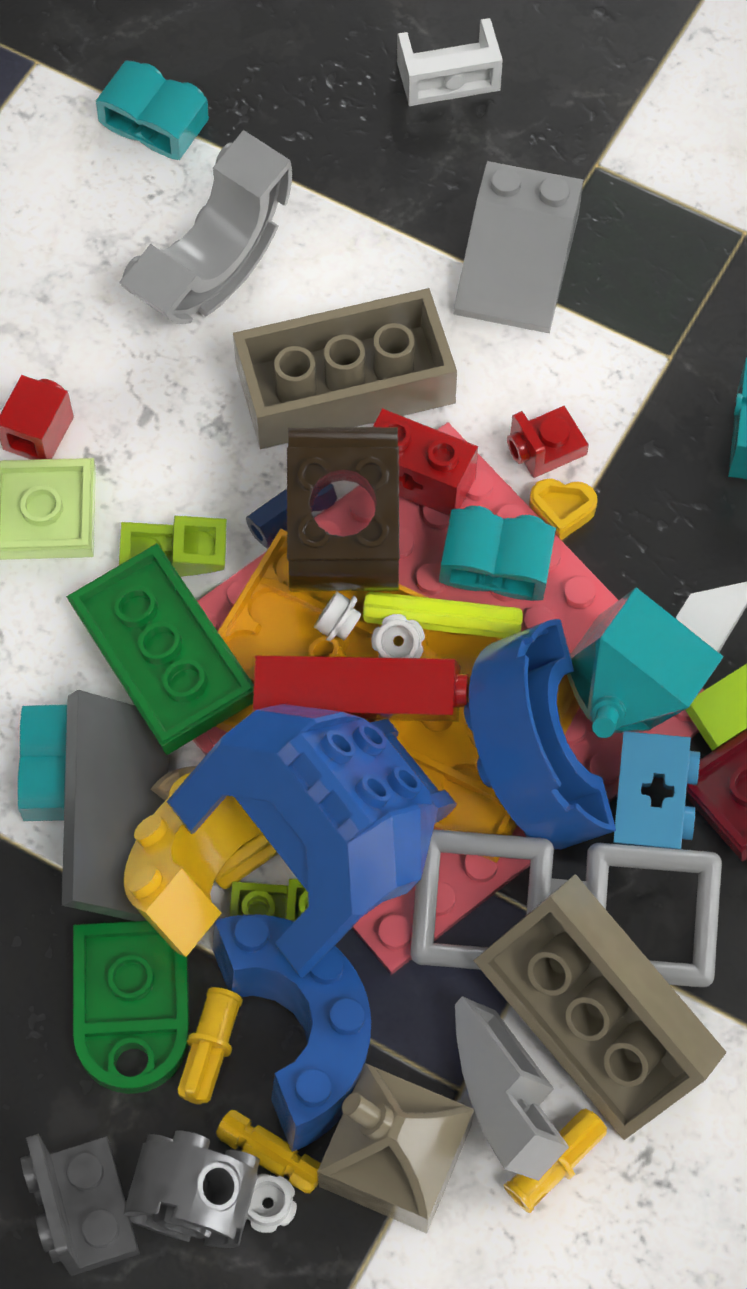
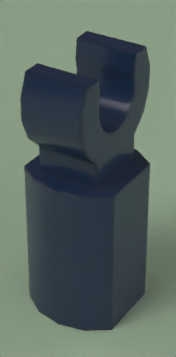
M330 483L321 489L314 500L312 512L322 511L334 505L338 498L333 484ZM287 488L246 517V523L252 535L266 549L270 547L280 529L287 531Z

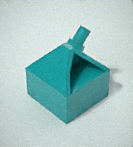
M636 587L596 618L570 654L574 672L567 674V677L580 708L585 716L593 722V732L598 737L608 738L613 733H623L624 731H649L689 708L724 656Z

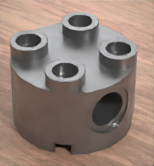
M175 1131L173 1139L149 1134L146 1142L142 1145L123 1214L124 1216H130L129 1221L138 1226L175 1239L189 1242L191 1236L198 1239L205 1238L204 1245L220 1248L238 1247L256 1184L260 1159L254 1155L236 1150H226L225 1155L209 1150L210 1140L196 1133Z

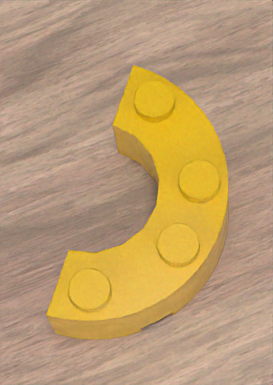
M190 773L176 780L171 786L169 797L153 815L144 819L137 826L134 832L136 841L129 854L124 872V889L128 900L170 947L185 957L188 956L222 914L212 903L210 896L215 877L224 863L242 845L257 835L262 834L233 796H226L198 830L191 834L167 803V800Z

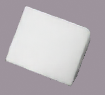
M490 18L480 20L479 43L413 54L408 33L397 34V64L409 106L500 91L503 60Z

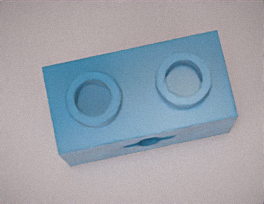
M623 732L615 819L616 831H614L613 844L681 849L682 839L693 840L695 807L685 806L687 784L697 785L700 752L690 751L691 737ZM653 777L663 778L664 788L673 791V797L664 798L661 808L651 807L650 796L641 794V787H650Z

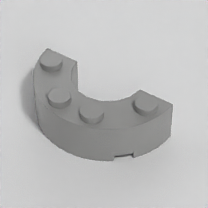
M244 130L233 143L226 144L219 152L213 167L214 181L211 195L207 204L199 211L193 227L181 240L176 241L168 248L158 249L150 244L141 256L134 257L128 263L124 270L123 278L119 282L128 292L177 324L191 323L193 318L190 316L197 312H200L205 317L223 305L246 281L265 254L279 225L272 222L278 202L282 205L288 203L292 184L291 161Z

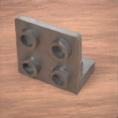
M39 1134L26 1137L30 1155L20 1158L22 1170L29 1192H34L38 1206L43 1204L45 1213L35 1216L43 1249L45 1252L49 1251L52 1262L61 1261L69 1274L73 1276L139 1255L140 1252L132 1223L129 1221L130 1216H124L123 1214L126 1201L108 1138L103 1137L50 1154Z

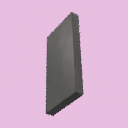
M76 690L68 695L62 906L136 922L147 921L127 898L124 889V872L129 854L136 841L134 838L135 829L144 819L153 815L165 802V800L150 789L161 777L169 773V755L165 754L135 705L82 690Z

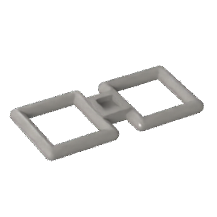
M433 829L422 878L415 886L411 959L419 965L481 970L473 960L488 948L434 943L441 853L530 860L527 900L528 914L567 881L564 879H552L554 847L551 841L536 837ZM610 843L592 844L587 851L586 878L582 882L605 909L609 866L698 873L693 963L649 961L669 985L703 988L710 986L715 976L722 869L720 856L709 851Z

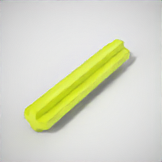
M374 591L366 594L363 606L364 621L372 624L382 625L384 618L393 614H401L409 621H417L425 630L506 638L520 632L522 629L523 613L521 609L515 607Z

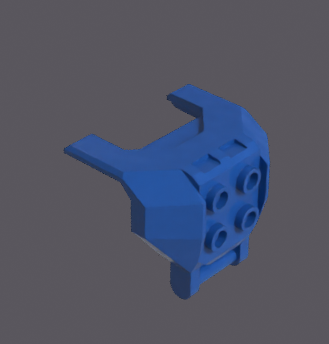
M281 704L255 710L223 735L167 800V803L188 831L193 834L226 796L235 797L308 892L309 907L275 942L277 948L302 979L365 914L384 901L407 894L421 880L434 825L450 814L457 803L446 790L439 791L397 739L399 732L389 719L369 722L364 718L345 712Z

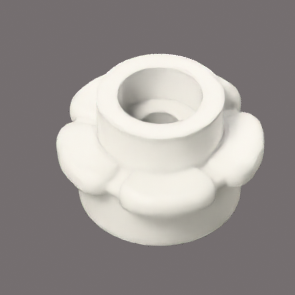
M336 591L320 614L314 628L328 636L326 639L328 641L333 640L335 636L345 640L361 616V613L354 609L357 598L352 596L351 599H348Z
M393 614L383 619L381 627L374 629L371 642L373 649L378 651L379 658H420L424 651L421 643L425 639V634L417 621H409L404 615ZM396 636H401L404 639L402 646L394 644L393 640Z
M268 1174L257 1176L246 1220L251 1222V1227L261 1233H272L276 1231L278 1226H286L293 1220L297 1205L293 1201L295 1190L292 1184L281 1176L275 1177ZM266 1198H271L274 1201V1205L269 1209L264 1208L262 1205L263 1200Z

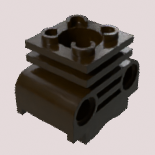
M288 428L287 560L289 561L290 592L398 591L400 559L398 428ZM343 480L355 482L365 488L372 497L375 506V515L368 526L357 534L344 537L329 534L320 528L312 515L314 500L321 489L330 483Z

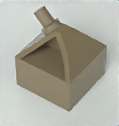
M365 1063L353 1092L343 1102L342 1117L317 1171L319 1187L427 1233L471 1129L474 1109Z

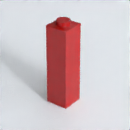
M255 655L253 711L286 704L340 711L366 720L459 722V707L464 708L469 702L470 679L469 674H461V666L455 659Z

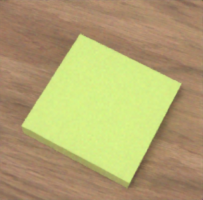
M94 458L0 461V560L94 557L96 484Z

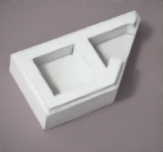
M747 582L690 594L676 619L717 652H720L747 607Z

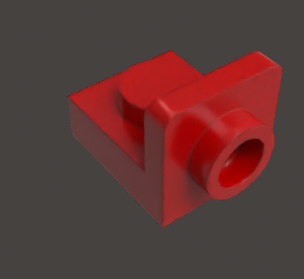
M565 405L530 421L523 411L512 415L511 432L507 436V444L514 460L518 464L524 462L533 478L587 455L589 444Z

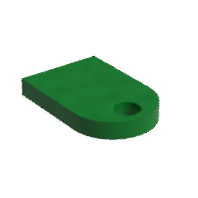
M148 921L73 925V1037L75 1050L83 1068L99 1085L118 1093H143L161 1086L179 1070L189 1048L187 1044V1039L190 1035L188 956H182L173 950ZM139 1049L148 1056L147 1067L137 1076H124L116 1069L119 1056L126 1050Z

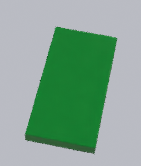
M158 543L66 596L73 610L166 755H169L253 704L254 684Z

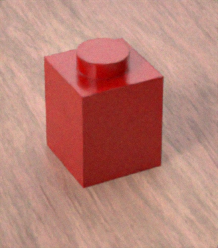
M21 375L0 413V443L2 449L30 460L52 459L74 418L68 391L52 380H36Z

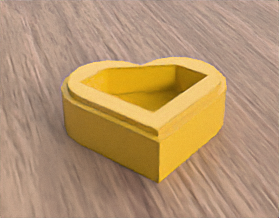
M543 479L532 487L529 507L546 524L556 528L555 534L562 541L593 518L597 507V494L591 486L583 482H571L564 485L555 479Z

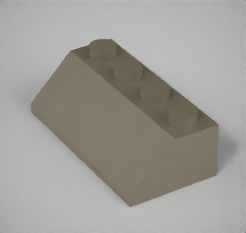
M576 874L473 960L623 1140L627 1139L703 1083L727 1053Z

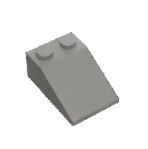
M487 161L476 201L454 305V315L550 334L579 216L583 179Z

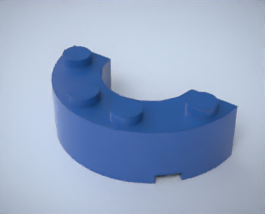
M553 619L493 642L480 652L470 676L469 702L464 706V717L468 727L473 732L479 755L477 768L483 783L493 788L507 813L524 831L526 837L548 839L553 844L554 849L561 850L614 832L616 828L603 778L590 773L578 761L567 743L560 724L557 707L558 684L564 675L574 672L561 620Z
M259 914L237 915L217 919L214 922L212 950L228 990L237 993L241 997L257 996L275 1000L291 1011L305 1030L307 1046L295 1062L274 1074L271 1097L289 1147L293 1152L322 1137L342 1117L343 1102L353 1092L367 1058L371 1037V1012L368 997L358 973L336 946L304 978L301 979L275 945V942L294 921Z

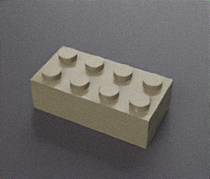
M430 288L233 333L236 367L260 449L288 443V428L358 427L375 423L382 408L404 416L456 404L457 369Z

